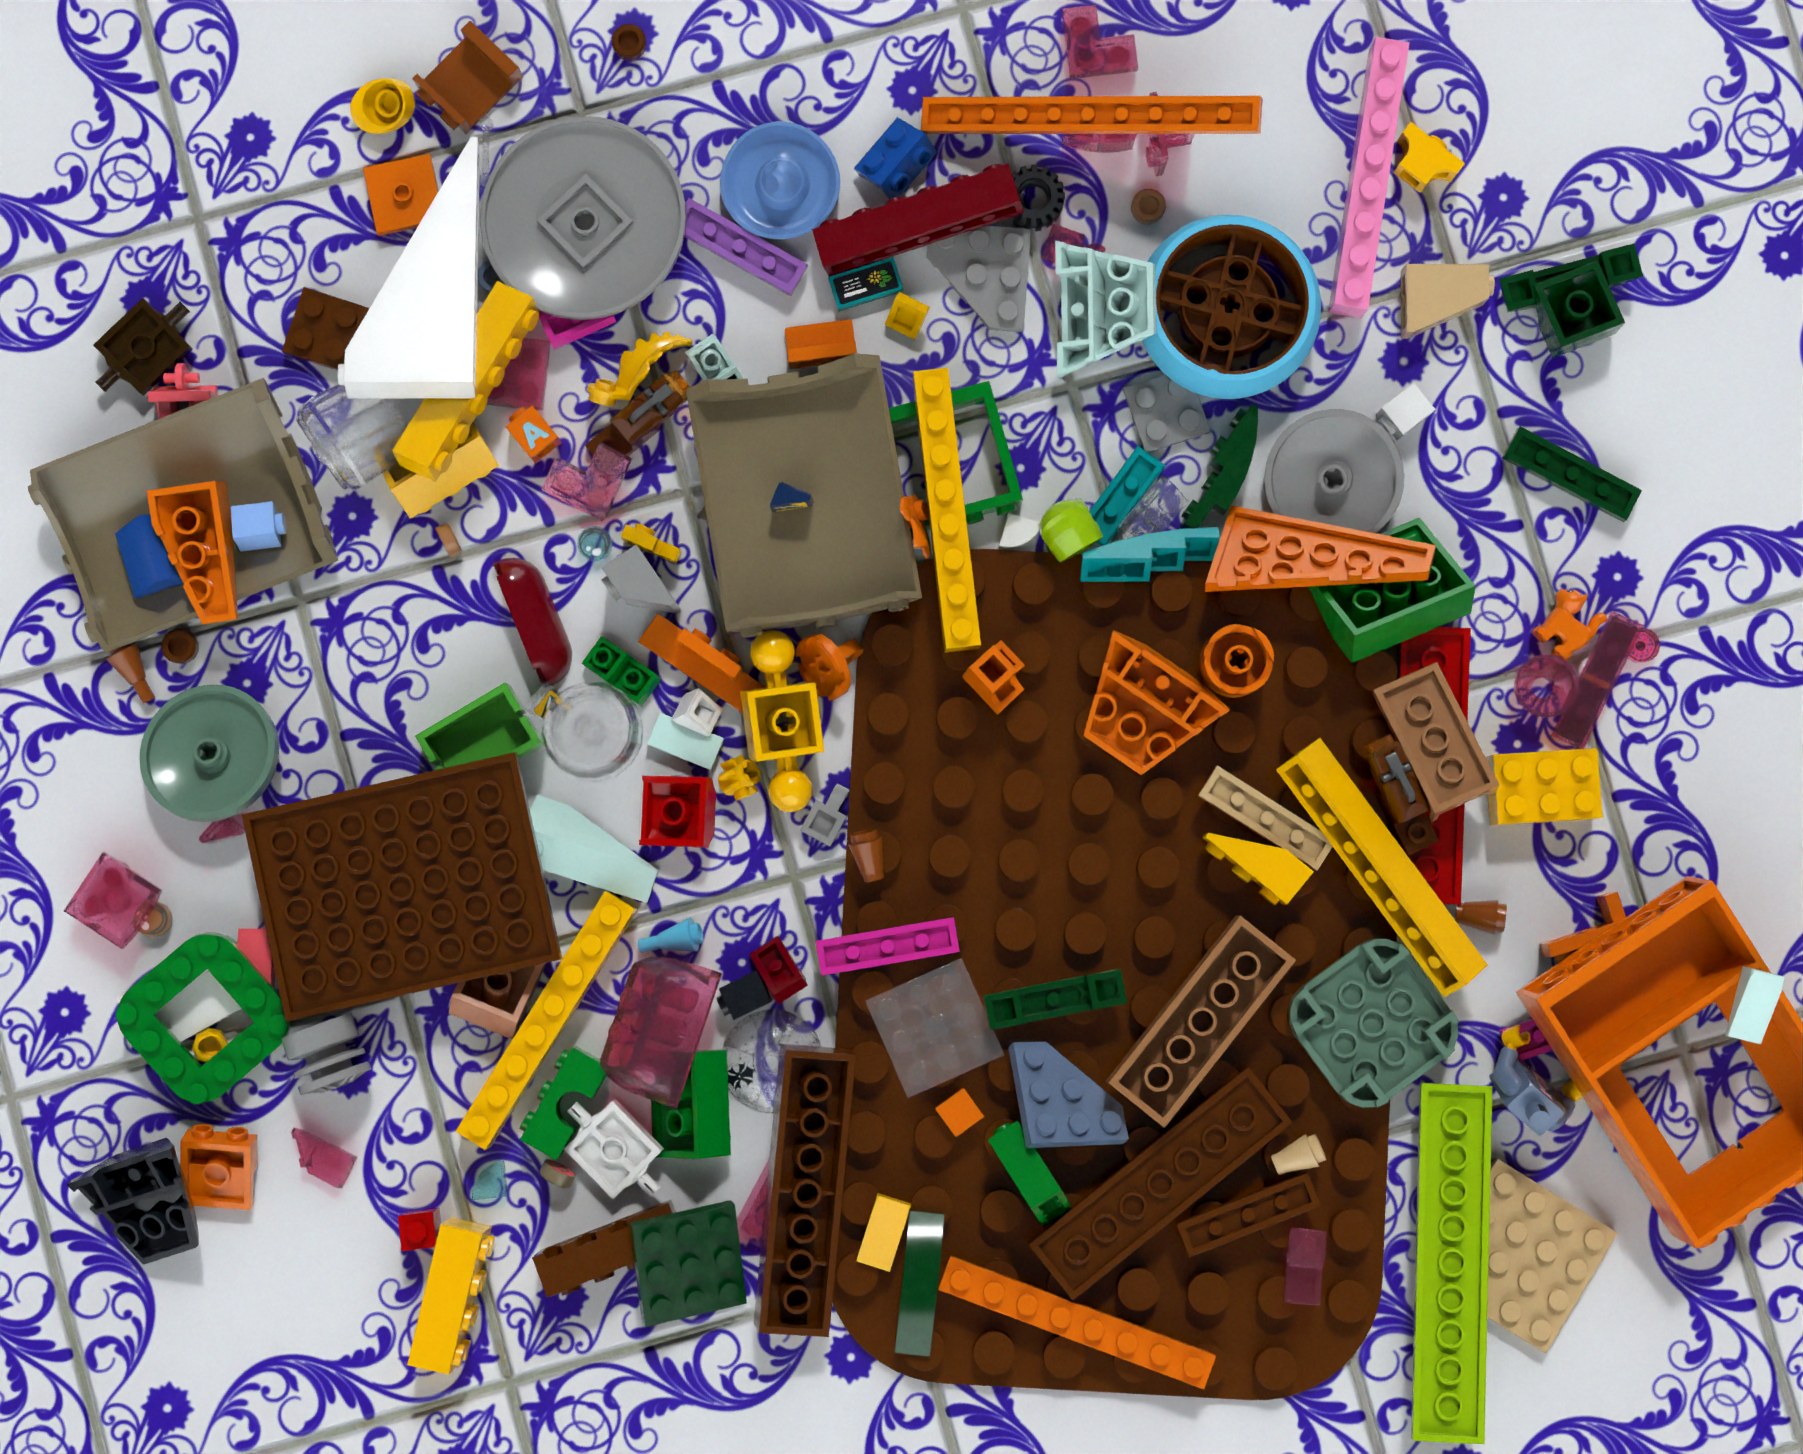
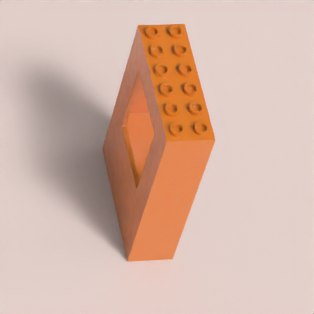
M1687 876L1516 991V994L1671 1235L1697 1249L1714 1243L1718 1239V1234L1728 1227L1733 1228L1742 1224L1747 1219L1746 1215L1754 1209L1763 1208L1771 1204L1776 1199L1775 1195L1783 1189L1795 1187L1803 1182V1022L1782 990L1761 1044L1739 1039L1781 1105V1111L1737 1142L1741 1146L1739 1149L1736 1145L1732 1144L1699 1168L1687 1174L1625 1078L1620 1067L1624 1062L1711 1003H1716L1726 1021L1729 1022L1743 966L1771 973L1712 880Z

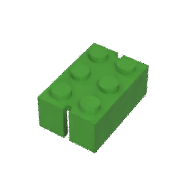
M506 682L415 735L430 763L439 765L443 762L445 767L440 765L434 770L517 752L518 758L521 760L546 745L531 719L526 715L521 717V715L526 713V710L511 685Z

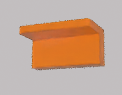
M850 319L787 327L785 329L790 369L819 366L857 353L853 323Z

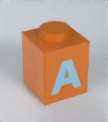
M533 405L528 409L525 407L518 409L509 417L510 423L505 426L535 464L562 443Z

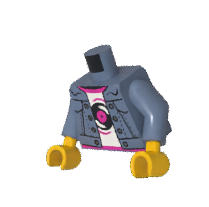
M1516 1025L1503 1031L1502 1040L1506 1047L1501 1049L1494 1072L1489 1075V1078L1507 1109L1540 1136L1546 1131H1554L1561 1128L1573 1112L1575 1102L1583 1097L1572 1080L1562 1086L1563 1096H1561L1560 1092L1518 1057L1519 1054L1516 1049L1530 1042V1033L1526 1031L1519 1034L1520 1025Z

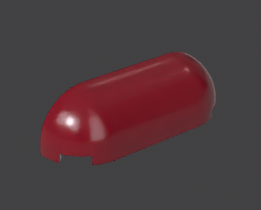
M505 558L493 563V566L498 574L497 580L533 669H536L543 689L550 688L559 683L568 673L572 662V648L545 579L538 568L526 560Z

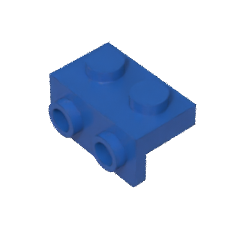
M897 117L854 169L859 176L880 188L888 199L900 197L908 189L909 185L930 163L937 151L925 133Z

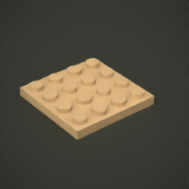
M1497 1158L1491 1164L1487 1317L1542 1352L1547 1353L1618 1233Z

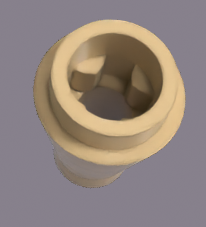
M1304 1134L1280 1152L1271 1155L1279 1175L1320 1167L1319 1163L1326 1160L1316 1134L1311 1136Z

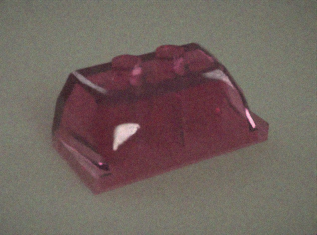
M648 957L635 962L631 967L626 985L620 995V1002L613 1023L609 1028L608 1038L600 1058V1065L608 1078L626 1091L677 1108L722 973L671 957Z

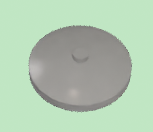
M1328 409L1313 412L1289 425L1272 446L1266 462L1264 477L1267 500L1274 514L1371 533H1378L1393 517L1403 495L1405 480L1402 457L1390 434L1371 418L1361 413L1344 409Z

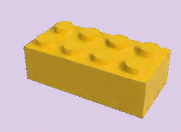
M453 1217L440 1224L407 1365L449 1375L457 1366H461L462 1361H466L471 1340H466L467 1331L470 1330L471 1326L474 1327L479 1311V1306L474 1305V1301L478 1293L483 1291L487 1277V1271L482 1270L486 1258L491 1256L495 1243V1236H490L492 1226Z

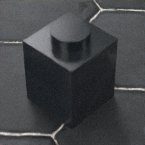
M758 970L719 988L721 996L716 998L724 1016L731 1014L733 1020L773 1001Z

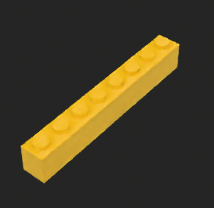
M948 368L913 371L912 380L944 652L979 649L981 640Z
M1318 738L1276 769L1443 997L1469 984L1488 966L1321 738Z
M604 891L455 1132L484 1150L492 1146L637 913V908L613 893Z

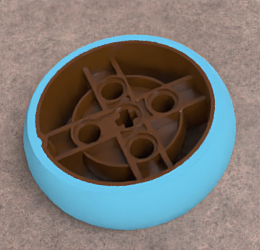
M1241 215L1205 217L1193 221L1172 233L1157 247L1147 261L1155 264L1156 334L1143 339L1142 342L1159 369L1181 387L1203 396L1218 399H1240L1254 396L1286 380L1299 368L1310 353L1318 333L1321 318V295L1318 280L1303 251L1291 238L1276 227L1264 221ZM1212 245H1227L1225 256L1216 257L1200 264L1189 275L1170 271L1181 258L1194 250ZM1259 254L1270 261L1283 275L1290 287L1294 304L1279 300L1272 279L1264 269L1257 265ZM1237 268L1244 273L1245 279L1241 281L1232 279L1228 272L1229 269ZM1187 293H1199L1203 298V303L1198 305L1191 303L1187 299ZM1225 301L1232 303L1231 309L1233 310L1231 313L1225 312ZM1261 309L1266 311L1270 321H1258L1254 317V310ZM1161 310L1178 314L1185 335L1192 344L1200 349L1197 361L1188 356L1174 342L1165 327ZM1221 333L1225 335L1228 345H1216L1212 340V334ZM1269 338L1287 343L1276 357L1259 367L1242 371H1229L1233 357L1243 356L1255 351Z

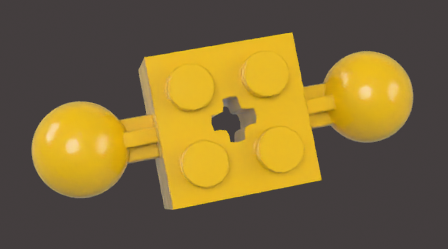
M768 630L758 635L753 640L750 648V656L754 666L765 673L767 688L740 691L749 760L755 762L776 759L778 772L770 780L768 787L769 798L779 810L797 812L806 807L810 802L813 787L809 777L798 769L796 756L825 752L816 683L803 682L787 685L785 670L790 667L794 660V645L786 634L777 630ZM780 713L782 716L788 717V723L783 724V730L776 726V719L779 718Z

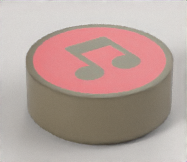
M550 1159L544 1161L539 1171L545 1180L561 1188H570L576 1177V1174L570 1168Z

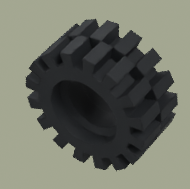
M1032 164L1029 169L1023 166L1018 173L1015 171L1012 173L1019 197L1025 188L1036 186L1045 192L1047 202L1039 210H1029L1022 205L1024 213L1010 217L1008 220L1012 219L1014 221L1013 225L1017 228L1021 225L1025 229L1035 228L1036 232L1041 231L1044 226L1046 228L1052 226L1054 220L1057 221L1063 209L1065 192H1063V183L1058 181V175L1055 172L1051 174L1048 172L1049 168L1043 166V169H1038V165Z

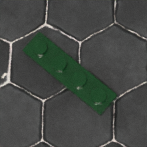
M1521 426L1516 429L1502 456V459L1622 522L1627 521L1642 492L1641 489Z

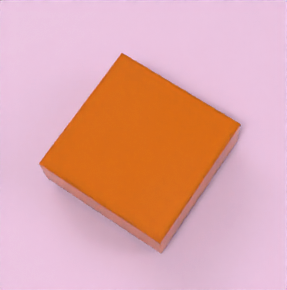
M964 1088L957 1091L935 1108L955 1137L984 1117Z

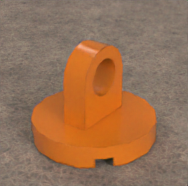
M813 633L798 642L796 657L800 655L802 662L798 665L799 672L805 682L816 683L817 696L821 698L827 696L828 700L834 701L848 692L851 685L848 665L856 660L864 650L856 639H851L837 647L831 639L823 634Z

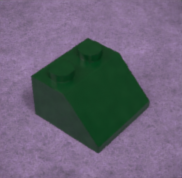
M1598 260L1533 286L1539 329L1552 358L1612 336L1625 323Z

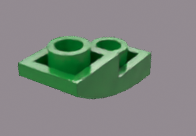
M602 635L581 663L641 707L662 679Z

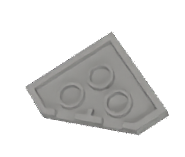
M986 225L927 245L926 258L949 281L951 287L966 304L968 303L989 330L1023 333L1031 229Z

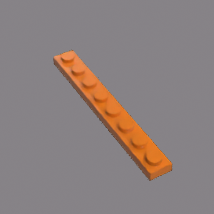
M952 1255L949 1256L938 1286V1290L1201 1389H1205L1216 1355Z

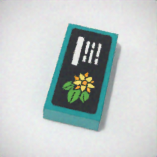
M893 257L828 277L838 312L904 292Z

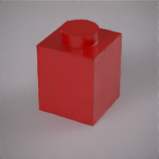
M440 1208L408 1211L398 1215L401 1251L435 1247L441 1224Z

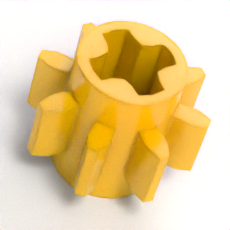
M740 755L720 764L723 772L718 776V784L723 793L728 796L734 795L735 800L738 801L758 792L755 784L760 781L761 774L758 766L753 761L744 760L743 755Z

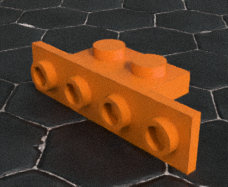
M657 613L638 640V643L741 713L743 711L740 691L767 688L743 672L742 667L738 665L740 658L725 648L719 652L709 645L712 640L695 628L692 633L685 628L681 630Z

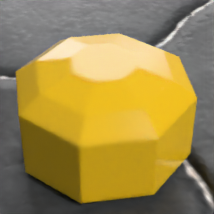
M208 1027L197 1033L192 1050L199 1061L206 1063L225 1047L228 1041L221 1030Z

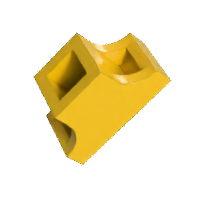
M1412 122L1408 124L1396 141L1402 148L1403 159L1393 173L1419 193L1433 180L1442 179L1451 183L1465 164L1447 150V145L1443 140L1435 135L1429 136Z

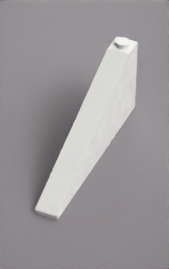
M470 137L345 349L344 364H338V383L345 386L348 399L476 398L480 150L478 137Z

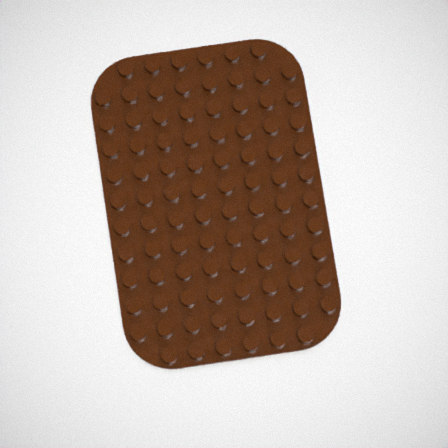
M970 549L981 646L979 649L945 653L934 559L925 561L917 566L922 598L909 602V608L905 610L890 612L888 609L873 612L867 621L860 642V646L864 651L858 656L856 667L842 936L954 917L960 952L839 973L835 1048L850 1049L856 1054L832 1300L836 1312L851 1336L868 1354L896 1372L927 1382L1237 1400L1279 1399L1311 1389L1330 1378L1353 1357L1371 1329L1378 1310L1383 1280L1390 1099L1388 1103L1379 1107L1364 1108L1342 1099L1334 1091L1294 1036L1288 1024V1006L1292 996L1302 985L1355 946L1369 939H1388L1397 943V933L1333 847L1317 871L1309 867L1314 871L1313 874L1288 904L1282 905L1279 901L1276 905L1270 903L1259 893L1262 887L1252 879L1246 883L1232 871L1235 865L1228 859L1223 857L1220 861L1204 848L1207 842L1202 837L1206 833H1212L1274 847L1278 846L1203 800L1198 794L1215 767L1219 766L1319 829L1276 769L1318 738H1321L1392 834V829L1375 795L1380 790L1371 773L1368 759L1384 754L1385 757L1384 751L1395 747V738L1372 693L1374 689L1397 680L1399 645L1396 644L1351 663L1333 640L1308 587L1205 592V583L1212 561H1184L1183 571H1151L1149 581L1080 582L1082 554H1077L1060 563L1051 552ZM1240 624L1255 628L1268 638L1274 651L1273 668L1265 684L1251 694L1235 698L1224 697L1213 691L1204 681L1200 671V653L1205 643L1218 630L1228 625ZM1113 630L1142 642L1202 682L1230 709V711L1213 721L1196 736L1194 735L1142 775L1083 736ZM1002 640L1025 665L1016 674V678L1024 688V691L997 715L962 676L988 649ZM1231 653L1230 665L1232 667L1238 666L1241 669L1240 664L1244 661L1241 655L1235 657ZM876 828L878 836H882L884 878L872 882H864L848 845L851 843L850 834ZM1235 916H1242L1296 959V961L1164 1128L1107 1083L1106 1080ZM1121 969L1127 1004L989 1030L983 995ZM1046 1041L1123 1106L1129 1137L1124 1144L1035 1148L1072 1207L1246 1066L1251 1069L1293 1122L1074 1300L1069 1297L1028 1245L1032 1239L1052 1223L1043 1228L988 1141L993 1136L994 1131L1006 1123L1013 1124L1018 1121L1022 1127L1008 1049L1014 1042ZM964 1088L984 1117L955 1137L935 1108L957 1091ZM1304 1134L1307 1136L1316 1134L1326 1156V1160L1319 1163L1320 1167L1279 1175L1271 1155L1280 1152ZM1308 1172L1321 1204L1320 1207L1190 1258L1188 1257L1175 1224L1176 1222L1298 1174ZM877 1193L911 1203L910 1210L944 1214L938 1286L949 1256L952 1255L1216 1355L1205 1389L938 1290V1288L930 1357L895 1353L909 1214L890 1272L857 1262V1256Z

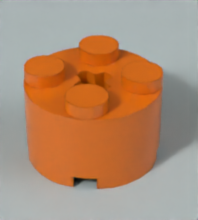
M1228 625L1218 630L1205 643L1200 653V671L1206 684L1216 693L1224 697H1243L1260 688L1268 680L1273 668L1274 651L1270 641L1261 631L1246 625ZM1231 653L1235 657L1240 655L1243 657L1244 661L1240 664L1241 669L1238 666L1232 667L1230 665Z

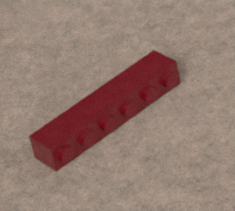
M993 164L984 168L981 173L972 176L960 175L953 178L950 183L939 187H924L916 195L907 198L895 197L886 201L883 206L874 209L862 208L855 211L852 216L841 220H826L821 223L820 227L814 228L812 231L822 266L830 277L1022 214L1024 210L1009 164Z

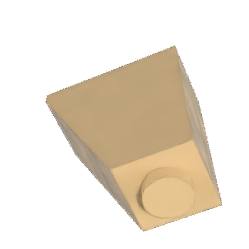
M1406 264L1401 270V339H1409L1483 306L1489 299V296H1493L1495 288L1494 275H1489V264Z

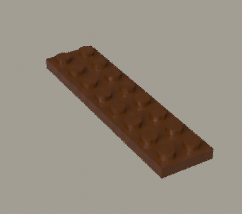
M1246 1066L1038 1234L1028 1245L1069 1297L1074 1300L1293 1122L1251 1069Z

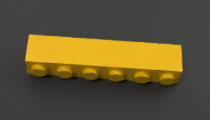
M499 281L496 282L477 313L476 398H424L392 450L400 466L434 482L437 481L441 473L448 470L456 448L467 439L470 425L476 416L483 413L489 394L494 387L500 385L508 363L511 359H515L518 356L524 337L528 331H532L538 322L539 311L534 307L536 303L532 296Z

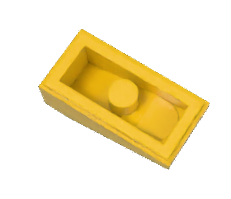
M877 1193L857 1256V1262L890 1272L911 1203Z

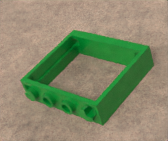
M990 381L951 391L953 411L984 403L1009 491L1006 494L966 504L967 525L983 521V515L997 512V516H1004L1007 513L1017 511L1016 506L1022 504L1023 498ZM915 401L889 408L892 427L917 421ZM929 519L925 520L926 531L930 530ZM910 528L911 537L913 541V530L912 528Z

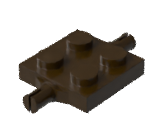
M142 298L93 344L105 357L107 365L110 367L95 383L104 392H107L121 378L129 382L144 396L163 378L164 373H169L177 363L193 350L180 336L178 328L175 326L190 311L179 301L170 312L164 315L156 311Z

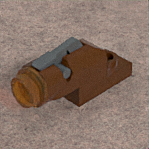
M674 370L670 375L665 373L660 376L645 391L641 392L624 409L610 419L611 424L585 445L586 448L609 473L661 430L659 426L687 401L686 389L690 388V385L677 370Z
M1388 734L1365 745L1368 752L1365 756L1380 790L1375 795L1398 844L1407 856L1438 842L1435 831L1425 813L1430 809L1398 740L1394 741L1391 734Z

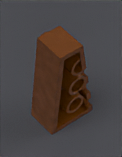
M672 1200L541 1249L532 1259L546 1297H551L560 1292L562 1296L581 1289V1284L594 1279L595 1283L613 1277L615 1275L614 1271L624 1266H627L628 1270L634 1269L629 1223L675 1213Z

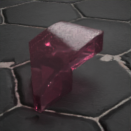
M293 1127L291 1134L292 1138L296 1139L301 1156L299 1158L300 1167L307 1168L309 1174L331 1186L342 1189L357 1156L311 1133Z

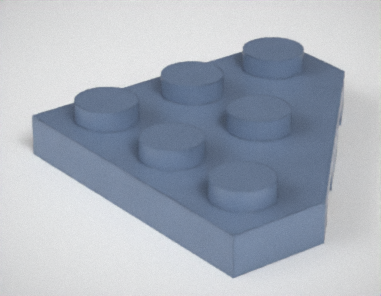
M1046 1041L1014 1042L1008 1047L1026 1148L1124 1144L1129 1139L1123 1106Z

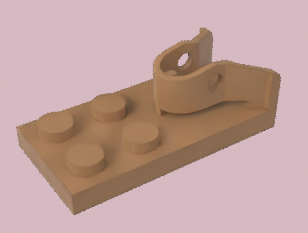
M1437 662L1373 690L1372 694L1397 744L1402 746L1418 780L1420 790L1431 810L1429 814L1431 822L1437 820L1439 814L1480 796L1496 794L1500 785Z

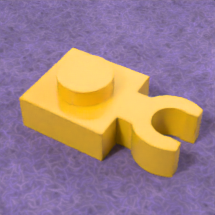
M636 523L635 528L625 525L620 536L623 542L632 546L637 544L639 549L677 564L682 552L680 548L658 540V538L654 537L655 531L642 524Z

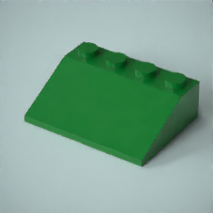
M1420 518L1380 534L1436 545L1428 580L1308 587L1333 640L1351 663L1471 614L1475 584Z

